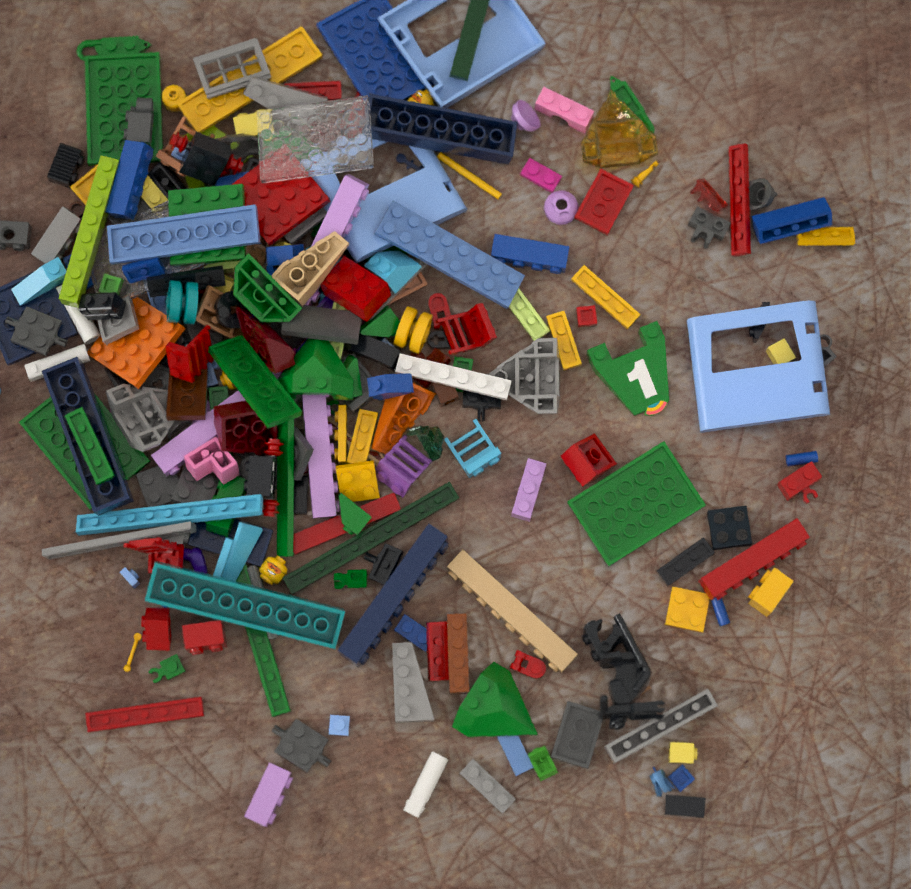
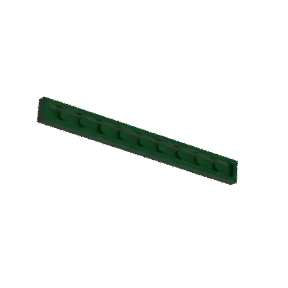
M449 481L283 577V580L291 594L294 595L459 500V496Z

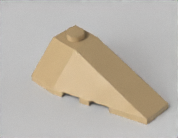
M334 231L316 242L314 246L298 253L299 255L283 262L271 276L303 307L349 246V242Z

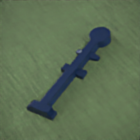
M402 153L396 156V161L400 164L405 163L407 170L413 168L417 172L424 168L423 165L418 167L413 164V159L408 161Z

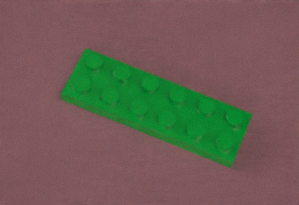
M243 335L209 346L208 352L268 429L301 416L302 410Z

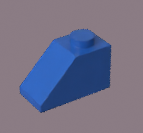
M410 373L383 374L367 378L369 397L377 400L414 393L412 374Z

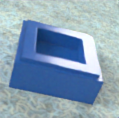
M683 764L668 776V779L680 792L695 780Z

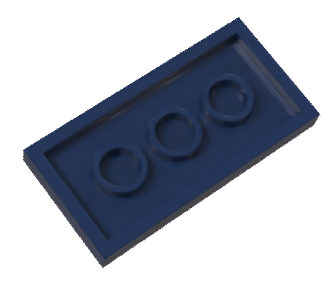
M235 519L229 537H235L239 522L242 520ZM195 522L196 532L191 533L188 545L220 555L226 537L207 531L206 523ZM261 527L263 531L246 561L248 564L260 567L265 560L274 532L265 527Z

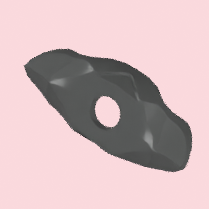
M244 133L228 134L224 137L216 138V140L231 145L232 142H239L237 148L231 149L230 155L234 154V159L241 157V161H244L250 155H258L264 144V140L261 137Z

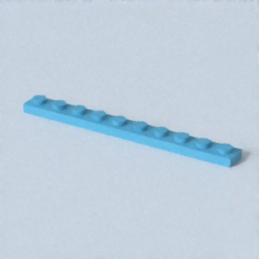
M261 494L109 511L99 516L95 513L77 515L76 533L80 536L168 526L189 521L195 523L262 515L263 497Z

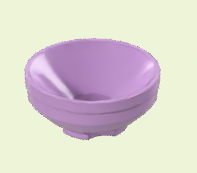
M518 100L512 108V121L517 122L519 130L530 132L537 130L540 127V120L535 110L526 101Z
M567 191L553 192L548 196L544 204L546 217L552 223L558 225L568 224L573 221L578 211L576 198ZM564 200L567 203V207L560 210L556 207V202Z

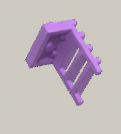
M406 435L379 461L375 469L377 479L402 498L408 493L413 482L435 459L433 456L428 459L406 441L408 438ZM401 446L403 449H405L407 452H409L412 456H414L416 459H418V460H419L421 463H423L424 465L422 466L421 464H419L417 461H415L412 457H410L408 454H406V453H405L403 450H401L399 447ZM393 454H396L399 458H401V459H402L403 461H405L408 465H410L412 468H414V469L417 471V473H415L413 470H411L409 467H407L404 463H402L400 460H398L395 456H393Z

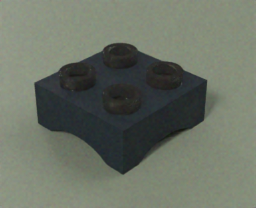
M747 505L708 510L707 517L713 550L751 546L752 538Z

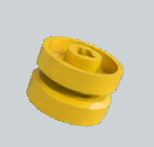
M407 306L395 335L394 346L403 349L407 346L409 339H411L409 350L420 354L428 338L433 315L423 312L417 320V309Z

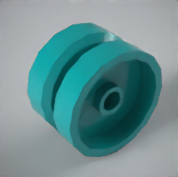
M170 280L166 297L167 322L178 323L182 311L183 322L185 324H195L198 307V283L187 282L184 287V293H182V283Z

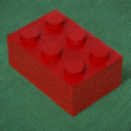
M345 256L321 283L326 297L366 322L391 296L386 281Z

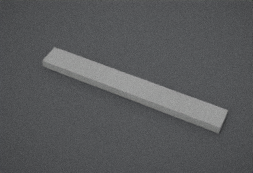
M189 521L42 549V556L50 560L124 546V543L129 544V541L158 537L163 539L195 533L196 525Z

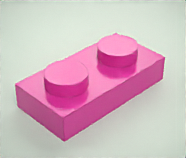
M529 158L520 173V176L550 193L554 192L562 179L560 174Z

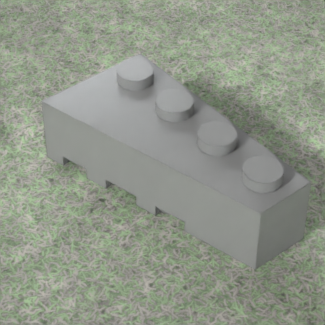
M252 76L243 92L247 97L308 132L312 129L328 101L326 96L317 95L256 76Z
M412 642L392 643L395 722H435Z

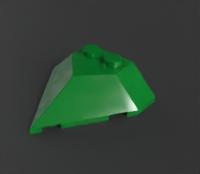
M308 338L294 357L296 365L285 369L277 379L292 399H296V395H332L334 400H353L354 380L330 342L326 340Z
M493 661L480 674L463 700L452 728L468 738L479 736L538 735L511 672Z

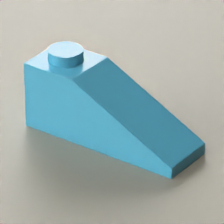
M59 257L42 265L11 290L20 306L62 284L66 269Z

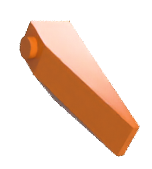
M413 382L414 393L385 399L371 448L386 455L399 442L402 434L408 428L414 426V421L420 414L423 415L428 410L436 393Z

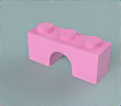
M543 87L535 103L536 111L551 118L553 115L559 116L568 122V126L584 134L594 116L593 110Z

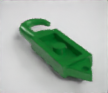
M139 36L85 40L78 45L77 55L81 60L85 61L82 51L87 47H95L98 55L142 53L152 45L140 39Z
M610 76L609 93L628 122L634 125L644 123L648 129V133L645 136H640L637 133H634V136L640 141L649 140L653 137L655 128L645 113L644 108L626 81Z

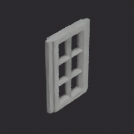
M257 38L193 58L207 99L245 88L252 76L267 80L272 79ZM254 50L257 59L243 63L240 54ZM236 55L239 65L224 69L221 60ZM217 61L220 71L206 75L203 66ZM259 62L262 71L247 76L244 66ZM240 68L243 77L228 81L225 72ZM222 74L225 83L210 88L207 78Z

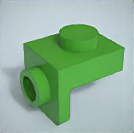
M546 746L535 748L528 754L540 781L558 773Z

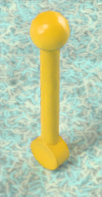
M140 633L134 634L135 641L127 665L123 668L125 672L131 670L130 665L138 641L142 639Z

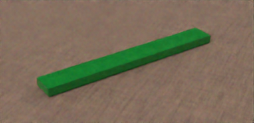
M294 419L277 425V439H280V443L284 444L280 446V451L283 454L277 456V502L280 503V505H277V511L279 512L277 513V556L293 557Z
M245 564L236 581L252 585L247 571V564ZM245 626L272 717L291 712L267 632Z

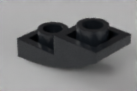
M762 302L760 307L770 306V302ZM766 324L749 327V337H752V343L758 341Z

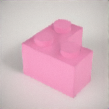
M217 437L184 456L186 468L196 481L214 472L224 485L240 475L238 463L229 452L221 450Z

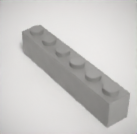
M706 689L663 713L664 717L662 719H652L605 745L604 748L613 764L716 708L718 705L709 689Z

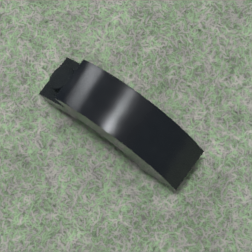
M359 334L358 345L345 343L343 348L344 351L351 355L355 353L359 357L377 362L394 372L399 355L403 354L399 352V349L362 334Z

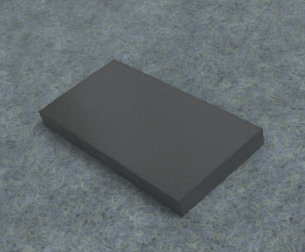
M304 305L290 322H283L281 335L358 345L362 319L346 310Z

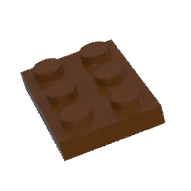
M208 368L206 370L201 369V375H196L193 383L171 376L169 371L167 421L206 420Z

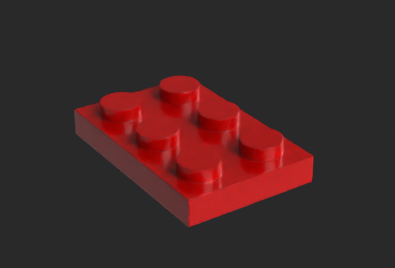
M600 168L574 219L608 235L634 185Z

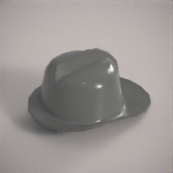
M760 178L749 181L750 211L770 206L774 197L778 196V193L774 191L768 180Z

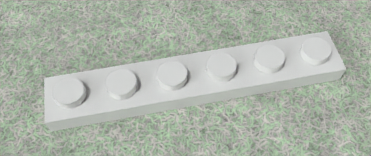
M404 354L399 355L395 370L397 374L410 373L413 378L507 400L512 382L511 380Z

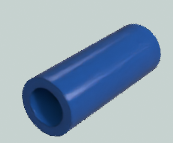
M817 451L786 455L787 467L808 464L811 461L813 463L818 462Z
M714 598L711 600L719 627L730 624L723 599L717 600Z

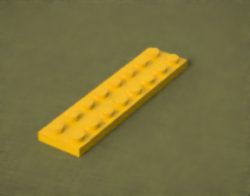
M302 26L262 50L272 77L269 80L279 84L323 58V55ZM256 54L243 63L257 59ZM259 62L244 66L247 76L262 71ZM240 68L226 72L228 81L243 77ZM221 75L210 82V88L225 83L223 76ZM202 87L177 102V105L182 114L187 117L191 127L195 131L202 133L254 100L244 95L245 88L207 99Z

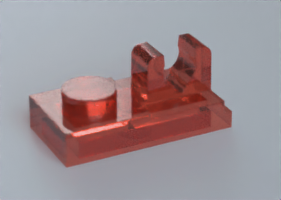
M705 178L698 179L696 181L697 184L690 191L691 194L701 191V196L697 201L701 202L706 199L713 211L721 212L729 206Z

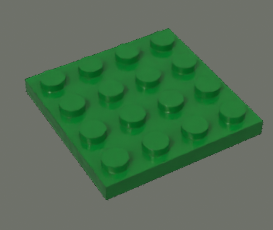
M234 184L168 190L169 217L245 206L244 185ZM246 246L170 256V265L183 266L241 261L246 256Z

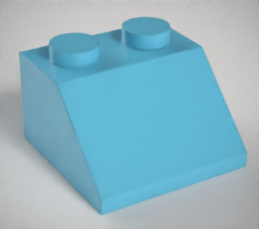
M401 251L377 252L364 265L368 271L386 281L389 289L395 294L422 267Z

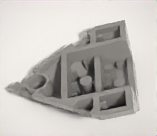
M557 338L536 339L531 345L520 350L487 374L511 380L508 395L537 414H558L560 402V358Z
M121 384L106 390L112 417L129 445L142 452L159 446L176 421H167L166 418L168 390L150 387L137 389L130 387L128 384Z

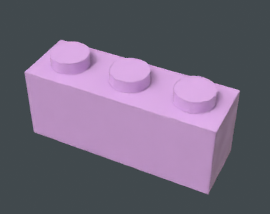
M528 458L511 517L530 522L546 463Z
M269 763L244 817L265 827L268 824L272 825L276 817L274 811L277 806H281L285 798L282 795L284 789H289L293 781L292 773Z

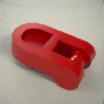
M435 293L430 296L428 305L430 314L433 315L434 329L442 326L441 323L437 324L435 321L438 319L437 314L444 312L445 317L451 316L446 297L443 294Z
M516 650L514 655L516 658L514 663H511L510 669L534 679H539L545 674L546 666L543 661ZM523 660L528 662L526 668L521 667Z

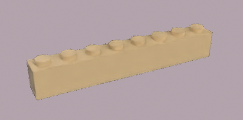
M464 550L447 566L449 570L447 574L455 581L459 579L463 583L462 587L469 594L473 592L477 596L476 600L483 607L487 605L492 610L490 613L499 620L501 618L506 622L504 626L512 633L516 631L521 636L519 640L526 646L530 644L535 649L533 652L540 659L545 658L549 662L548 666L554 672L559 671L562 673L577 657L578 654Z

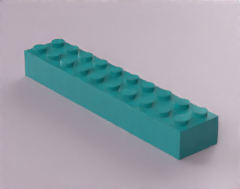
M159 561L154 562L145 596V601L333 649L336 648L345 615L343 608Z

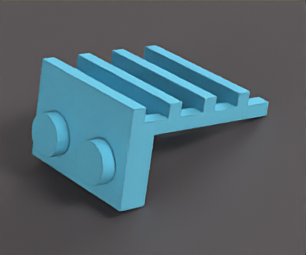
M477 419L473 420L476 428L453 443L447 437L444 439L468 478L478 476L484 471V468L489 465H495L501 458L500 450L498 447L495 448ZM477 432L481 433L482 438L457 453L454 447ZM484 441L487 442L489 447L463 462L461 456Z

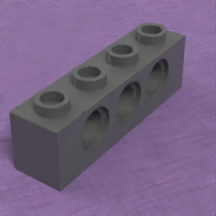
M0 220V250H5V247L13 248L15 251L30 249L32 227L29 222ZM14 233L15 235L11 240L6 239L7 234Z

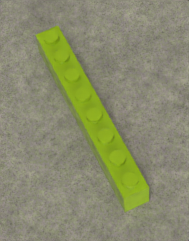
M100 156L58 298L64 305L78 308L81 296L86 292L108 217V213L105 210L118 168V159Z

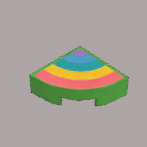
M661 400L647 406L644 416L659 414L665 409L668 401Z

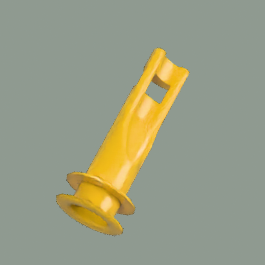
M655 160L648 169L641 172L637 177L633 176L634 180L631 179V182L640 188L639 184L643 185L642 181L654 170L653 166L657 167L659 165L658 162Z

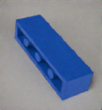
M125 140L105 210L106 213L115 218L134 221L135 214L138 211L140 196L143 193L144 182L148 175L149 164L153 157L154 149L146 143Z
M825 197L754 215L752 216L753 231L759 243L763 244L831 226L832 211Z
M494 234L491 256L504 264H513L512 266L517 268L528 266L535 271L545 269L550 270L553 274H561V272L565 273L569 246Z

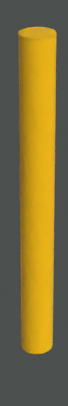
M440 152L437 158L496 199H500L502 196L501 192L444 153Z

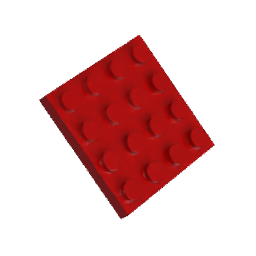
M286 145L231 184H243L245 206H257L259 233L268 246H271L330 202L328 196Z

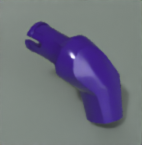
M196 547L193 549L184 548L183 560L190 561L194 571L208 574L202 551Z

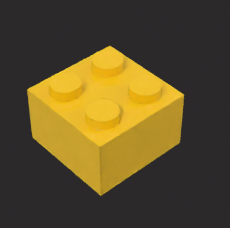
M775 567L772 571L767 570L759 581L762 583L761 586H756L748 596L751 599L748 604L766 617L772 613L794 582Z

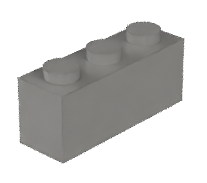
M62 206L31 254L45 264L57 257L62 262L63 254L74 243L73 239L78 234L82 218Z

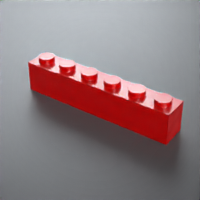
M798 518L706 574L698 582L710 600L714 598L720 600L727 595L726 591L730 588L736 590L743 585L742 581L746 578L751 580L759 575L758 571L762 568L767 570L774 566V561L778 558L783 560L790 556L792 549L796 548L799 550L806 546V541L810 536Z

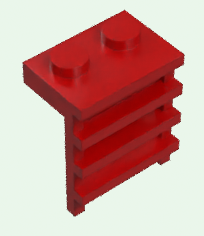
M483 303L476 304L467 312L435 320L437 324L441 323L452 349L448 351L449 355H456L471 349L475 350L479 347L483 348L497 338L495 329L489 319L488 311ZM458 318L461 321V324L463 326V329L466 333L470 345L467 344V341L459 324ZM448 321H450L452 324V327L461 346L460 348L458 347V344L456 342V339L454 337V334Z
M206 325L186 347L172 342L165 346L171 376L193 383L195 381L194 377L201 375V369L206 370L207 363L214 361L208 352L209 346H211L210 325Z
M160 537L129 541V544L124 543L125 548L149 554L148 574L152 573L155 561L183 568L184 544L162 540Z

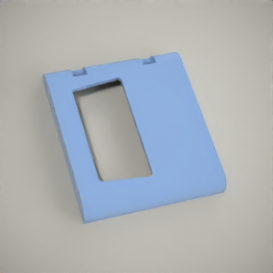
M407 0L378 17L382 27L394 41L439 107L443 108L452 106L534 56L546 44L515 0H490L488 6L496 16L485 22L482 26L468 81L449 77L459 39L431 56L425 57L407 26L447 0ZM400 35L402 40L399 41L396 36ZM430 81H432L435 85L433 88L429 84Z
M360 135L310 158L302 165L330 199V202L324 206L326 212H328L340 187L333 167L387 143L386 141L365 138ZM409 146L424 168L368 194L367 198L361 201L359 205L361 207L360 213L356 218H353L351 222L353 227L350 233L344 237L349 242L347 249L355 263H359L375 255L377 252H382L394 246L374 234L392 201L399 203L436 225L467 211V207L452 185L450 178L433 150Z
M800 301L687 319L700 433L830 415L815 301ZM785 321L793 322L801 354L800 361L725 372H712L711 334L713 332ZM814 325L815 333L807 334L806 326ZM815 383H821L822 392H815Z

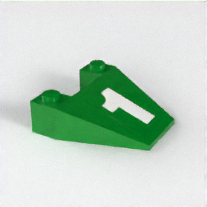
M658 321L639 328L638 334L644 345L642 348L613 360L605 343L588 349L586 353L593 372L634 416L645 412L647 406L661 400L669 402L665 337Z

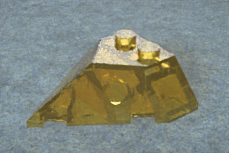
M612 89L592 122L587 135L581 142L583 162L599 168L638 165L658 155L656 135L649 131L636 114L617 98Z

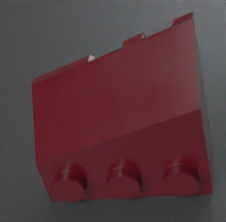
M239 306L235 307L243 337L270 371L276 374L296 365L294 350L266 322H259L250 311Z
M246 400L214 406V425L222 451L236 453L253 452L256 455L265 454V450H268V445L264 442H268L269 439H277V426L268 429Z

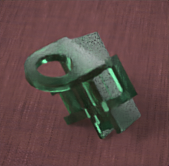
M429 425L418 426L405 431V434L408 436L417 435L424 447L423 449L426 450L432 462L441 458L444 435L438 426L432 428Z

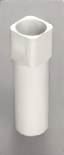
M62 285L56 288V290L58 291L59 295H60V291H61ZM64 305L84 344L95 342L101 335L93 320H88L79 311V308Z
M85 344L25 364L24 366L29 380L33 382L44 378L42 370L72 358L78 357L83 363L91 360L87 354Z
M431 752L411 792L409 800L407 799L404 811L418 818L420 817L448 759Z

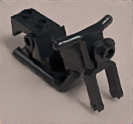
M621 614L614 616L613 619L616 624L613 625V632L605 641L600 642L598 632L602 629L601 619L588 622L583 628V635H581L586 646L589 645L592 650L590 653L594 662L598 661L602 669H616L614 680L609 682V693L613 705L608 707L607 695H602L600 697V712L598 715L602 720L610 719L609 728L615 729V731L625 726L626 718L630 720H660L664 715H658L657 712L661 713L665 710L664 707H658V705H665L661 700L635 703L650 683L651 669ZM621 643L626 652H620L619 650L613 652L617 645Z

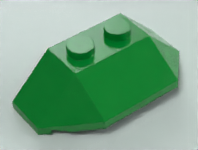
M249 253L235 266L233 295L259 322H290L302 309Z

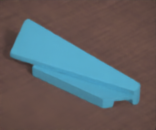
M244 521L239 522L235 537H226L213 575L236 581L263 529Z

